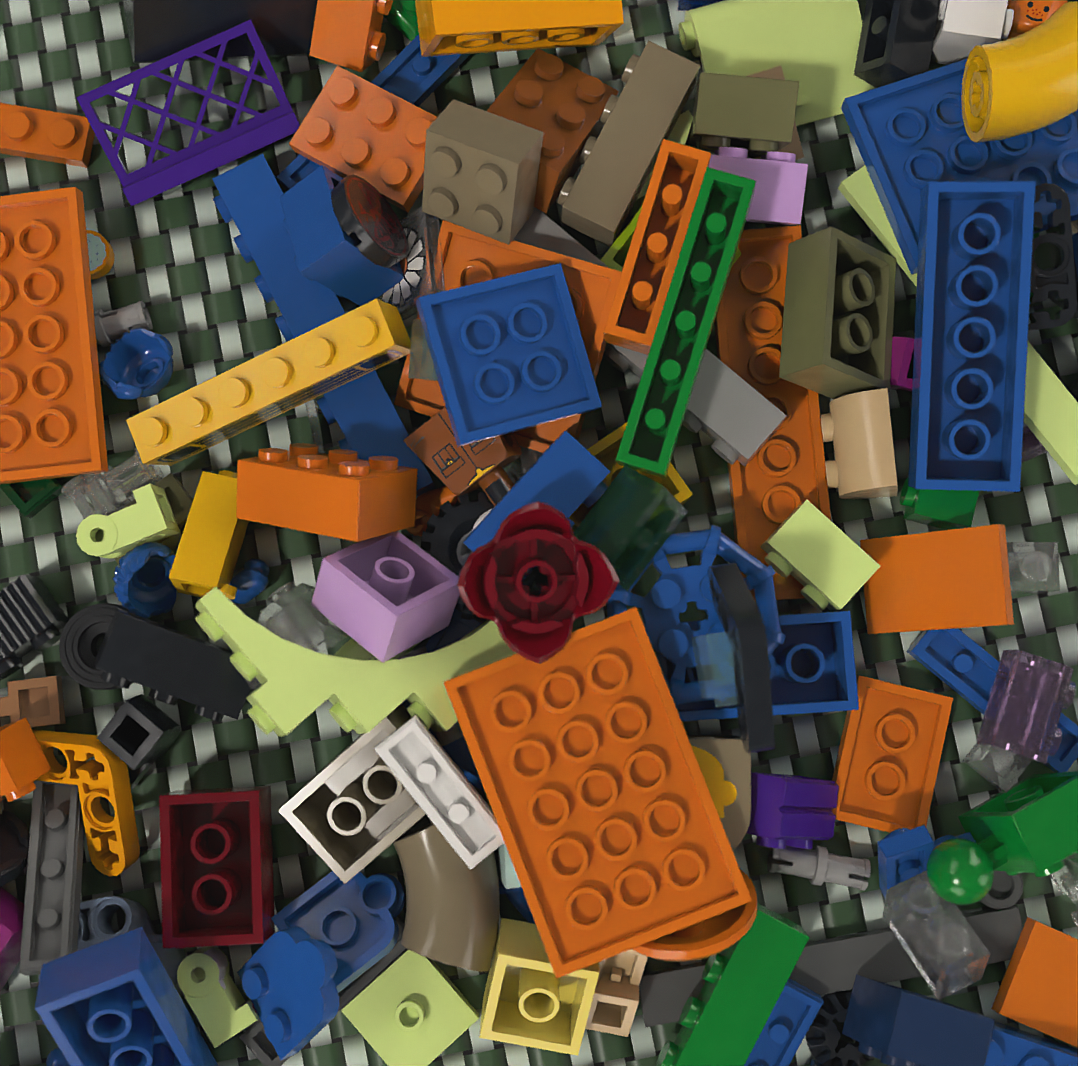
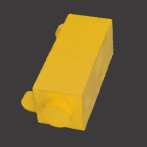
M221 470L218 474L202 471L169 574V579L178 593L202 598L214 587H217L228 599L234 600L238 589L230 585V581L249 521L236 518L237 473Z

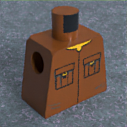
M444 407L404 439L406 445L457 496L472 493L481 487L492 504L496 506L515 485L504 470V468L522 455L521 448L513 432L457 447L447 409Z

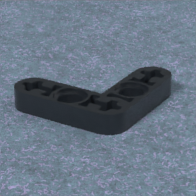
M1050 183L1035 186V203L1040 200L1041 194L1046 195L1047 202L1056 203L1057 208L1048 214L1047 222L1048 229L1059 226L1060 234L1047 233L1035 239L1033 238L1029 304L1043 302L1047 300L1048 292H1053L1054 300H1063L1064 308L1055 312V320H1050V315L1046 311L1029 313L1031 323L1028 324V331L1050 329L1064 325L1072 319L1077 307L1070 202L1063 188ZM1034 212L1033 230L1038 231L1043 228L1042 215L1039 212ZM1051 243L1060 250L1061 262L1054 270L1045 271L1036 265L1034 253L1040 244Z
M735 562L709 566L708 578L713 605L732 647L738 722L746 753L774 749L775 734L768 643L763 618Z

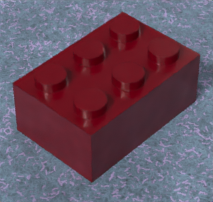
M271 786L176 790L159 795L163 949L263 944L275 933V924L271 919L275 915Z

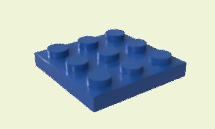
M561 263L418 297L416 300L457 447L597 410L602 407Z

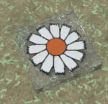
M422 207L400 220L409 245L407 257L400 261L404 278L401 282L376 298L396 306L402 321L418 313L416 305L418 297L445 291L441 240L439 237V218L422 212Z

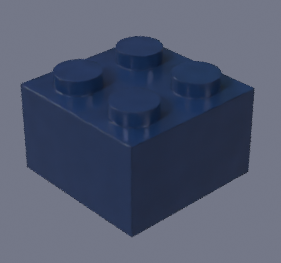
M856 974L842 1034L860 1042L859 1052L881 1059L880 1062L888 1066H985L995 1020L932 997Z

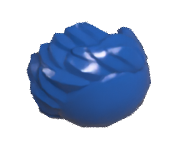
M143 328L131 329L130 333H123L121 339H117L116 343L110 345V352L104 354L105 360L100 363L101 378L113 392V395L119 399L133 400L139 397L156 395L168 385L173 374V347L169 340L160 334Z
M148 542L136 546L119 559V565L115 567V576L112 578L115 582L114 592L118 601L129 612L144 618H150L151 616L170 612L173 609L177 590L169 579L175 559L172 549L162 543Z

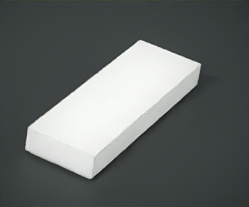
M414 715L374 748L470 870L505 843L492 809L417 715Z

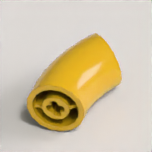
M1078 1L1065 3L1046 21L1024 34L996 43L976 45L970 51L963 74L961 103L965 130L971 141L976 143L994 141L1030 133L1053 124L1078 110Z

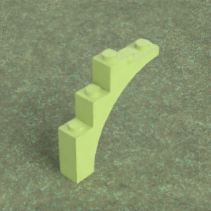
M214 587L199 599L195 605L201 613L195 619L203 631L213 641L216 642L222 638L235 653L229 658L246 680L250 682L256 677L261 683L256 690L246 697L253 706L247 711L248 715L266 735L274 730L279 737L287 735L327 699L333 704L329 709V713L348 733L353 729L358 735L369 733L406 699L411 704L407 708L411 717L417 715L426 728H431L434 732L447 731L458 719L444 682L517 654L503 641L497 625L490 619H487L460 640L434 652L398 660H387L382 663L380 660H355L322 654L282 639L246 616L217 587Z

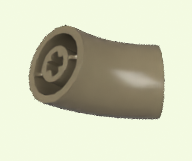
M426 815L393 842L401 862L406 886L407 909L400 944L419 955L467 970L489 972L497 941L500 913L499 876L495 851L470 870Z

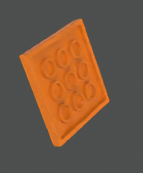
M443 220L423 296L561 263L594 380L596 381L606 347L603 331L622 272L514 240L508 245ZM418 312L411 337V343L415 351L406 356L394 405L433 417L446 406ZM586 413L515 431L513 434L519 446L544 453L564 431H567L578 441Z

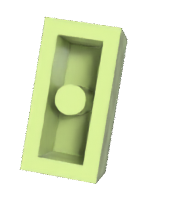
M808 500L799 504L760 546L768 554L764 558L767 564L772 565L773 569L784 578L791 574L804 586L800 591L803 597L820 611H823L826 607L831 612L841 610L880 567L873 558Z

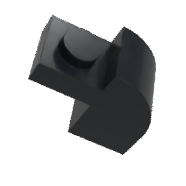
M141 694L123 703L98 735L97 739L127 764L132 791L157 758L166 754L180 733L181 726L145 695Z

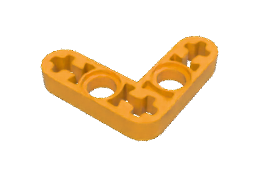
M32 729L52 769L35 780L78 785L91 862L102 874L110 877L118 876L134 864L140 856V845L127 764L97 739L98 735ZM54 747L61 750L65 755L67 768L60 765L56 760ZM92 756H95V760L91 759L86 763L87 759L91 758ZM100 797L110 801L115 810V817L108 815L104 811L100 803Z

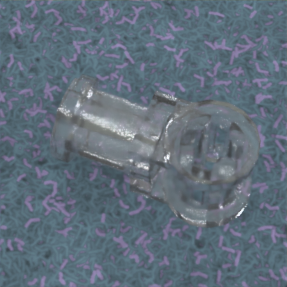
M135 448V454L115 467L108 465V472L80 474L67 482L62 487L61 492L66 499L73 500L84 519L93 514L108 516L119 511L134 500L132 496L133 490L152 482L157 483L163 479L164 474L159 465L143 464L138 450Z

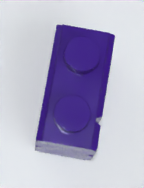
M751 772V817L746 833L756 835V845L786 849L787 845L796 848L813 849V840H829V838H833L836 815L832 813V809L837 808L839 785L835 781L807 776Z

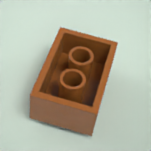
M539 48L536 49L491 104L487 112L544 132L534 207L547 213L560 195L566 180L569 177H573L582 165L579 162V158L588 138L591 135L598 138L605 123L600 122L605 105L612 94L618 97L619 91L603 83L600 79L580 71L557 56Z

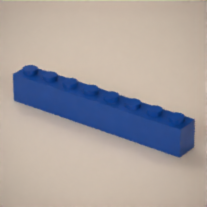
M263 153L212 178L220 195L213 198L214 203L226 224L234 220L240 235L233 239L245 262L255 261L261 275L255 277L254 280L267 303L275 300L282 314L275 318V321L286 342L346 314L337 295L331 289L315 280L306 279L297 269L294 262L295 251L292 240L284 226L285 215L280 201V196L284 193ZM376 370L333 389L316 400L328 424L331 425L335 422L339 424L345 438L338 441L341 449L357 451L358 459L369 460L370 456H391L398 458L399 466L417 468L416 499L419 495L436 489L423 461L404 442V439L409 434Z

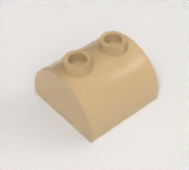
M888 389L857 392L832 400L829 403L830 413L821 414L823 442L833 441L835 460L825 461L828 489L838 488L839 498L842 499L897 496L898 483Z

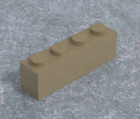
M649 40L641 56L636 54L631 56L622 75L621 81L626 84L620 96L617 97L612 94L602 112L600 122L605 123L598 138L591 135L581 152L579 162L584 165L577 179L569 177L560 192L557 203L562 205L561 223L610 247L612 246L656 163L662 140H667L695 87L700 69L699 64Z

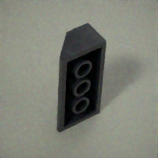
M123 0L133 64L154 63L250 19L268 57L309 56L318 0ZM247 33L227 42L222 60L254 57L255 50ZM221 44L203 53L217 58ZM195 55L185 61H201L205 59Z

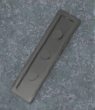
M34 780L37 788L33 790L19 973L25 976L41 974L42 964L74 953L78 949L85 832L78 785Z

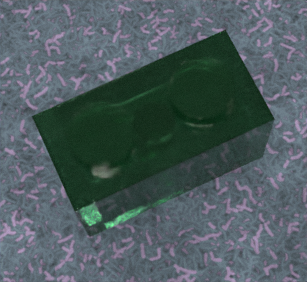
M625 465L573 532V535L578 540L594 545L606 555L619 579L618 586L628 592L688 511L663 485Z

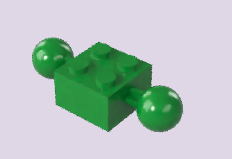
M1078 771L1032 774L958 816L965 832H970L975 842L954 838L940 843L933 849L927 861L926 871L928 881L935 893L952 904L969 905L978 902L988 894L993 885L994 871H1006L1007 875L1010 876L1027 872L1034 873L1036 877H1044L1064 867L1063 859L1073 853L1078 854Z

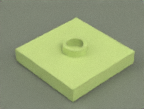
M406 949L341 1009L343 1014L388 1066H428L472 1026L480 1016L432 959L419 955L409 949Z

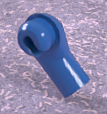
M250 559L245 562L244 570L231 579L230 585L238 589L235 599L230 600L233 604H246L266 589L269 582L267 576L270 571L266 562L260 559Z

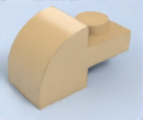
M630 949L599 962L600 973L585 1029L629 1036L639 1004V985L648 959L647 956Z

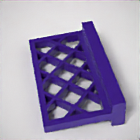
M251 19L76 97L123 186L122 190L131 206L295 133L300 126ZM247 33L255 50L249 71L222 60L227 42ZM221 44L217 58L203 53ZM196 55L215 63L207 90L179 80L186 59ZM258 60L268 79L254 74ZM177 64L174 77L159 72ZM220 66L247 76L239 103L211 92ZM153 75L171 82L164 109L136 99L142 79ZM252 79L271 86L280 105L263 113L244 106ZM134 83L130 96L117 91ZM177 85L204 96L196 122L169 112ZM105 95H111L128 102L121 127L118 128L102 122L91 102ZM209 98L236 108L231 127L223 131H217L201 124ZM134 105L161 115L153 141L126 131ZM241 111L254 116L238 123ZM166 118L194 128L187 147L177 151L159 144ZM106 130L118 134L115 146ZM199 130L211 135L195 143ZM124 137L151 147L146 165L129 173L118 155ZM156 149L169 154L153 162Z

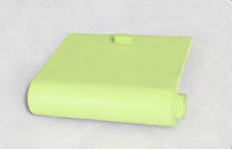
M724 0L687 10L685 12V21L679 23V35L685 51L691 49L694 57H700L704 73L748 76L781 66L785 80L799 81L795 112L796 126L843 114L841 106L845 98L875 89V87L854 75L863 24L858 0Z

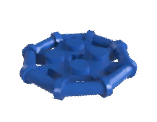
M710 525V528L705 530L652 536L650 533L641 538L642 544L617 575L619 583L606 603L608 618L627 611V607L641 608L643 625L653 650L660 653L674 665L669 679L666 676L664 678L675 706L677 704L735 697L736 699L734 669L725 659L732 650V647L713 605L708 568L712 566L717 553L727 562H735L739 571L747 576L743 579L748 589H754L756 604L763 618L766 630L769 657L779 644H784L786 636L781 633L773 583V575L776 574L772 565H764L721 532V527ZM702 550L700 553V563L694 566L671 569L666 557L668 554ZM652 563L661 574L659 579L645 597L631 593L630 591ZM688 602H695L697 609L705 610L706 619L699 622V630L691 631L689 623H680L679 613L687 611ZM714 664L720 677L718 679L684 683L687 667Z

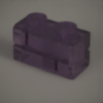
M1003 650L976 743L1025 760L1046 764L1048 755L1053 756L1056 754L1062 740V730L1057 727L1061 711L1071 705L1075 696L1076 684L1074 681H1071L1074 668L1021 650Z

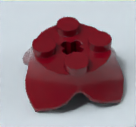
M537 501L510 513L500 524L496 535L488 543L478 547L467 558L459 574L457 586L468 609L478 617L492 620L497 625L503 641L512 651L530 661L541 664L565 647L571 638L573 623L579 616L593 614L606 605L614 593L619 579L615 569L604 553L594 545L578 540L573 535L571 524L561 511L546 503ZM536 566L539 572L546 574L545 583H538V590L531 592L529 586L522 582V576L524 573H528L529 568Z

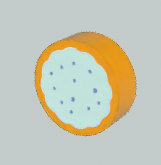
M86 230L91 280L103 277L110 271L114 264L115 254L111 244L101 234L92 230Z

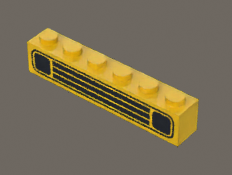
M374 299L126 419L143 464L172 466L402 358L415 350L398 308L379 299Z

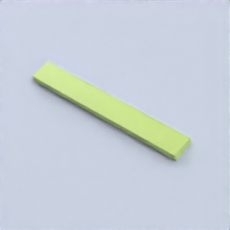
M863 166L841 181L838 189L890 255L896 258L898 265L917 287V273L911 275L866 166ZM1028 341L1024 423L1072 483L1077 485L1078 402Z

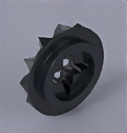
M845 990L824 995L822 997L824 1002L806 1033V1041L811 1054L823 1066H861L866 1061L875 1060L874 1057L858 1051L859 1041H856L855 1044L845 1040L837 1043L841 1034L832 1021L834 1019L840 1023H845L852 994L851 991Z

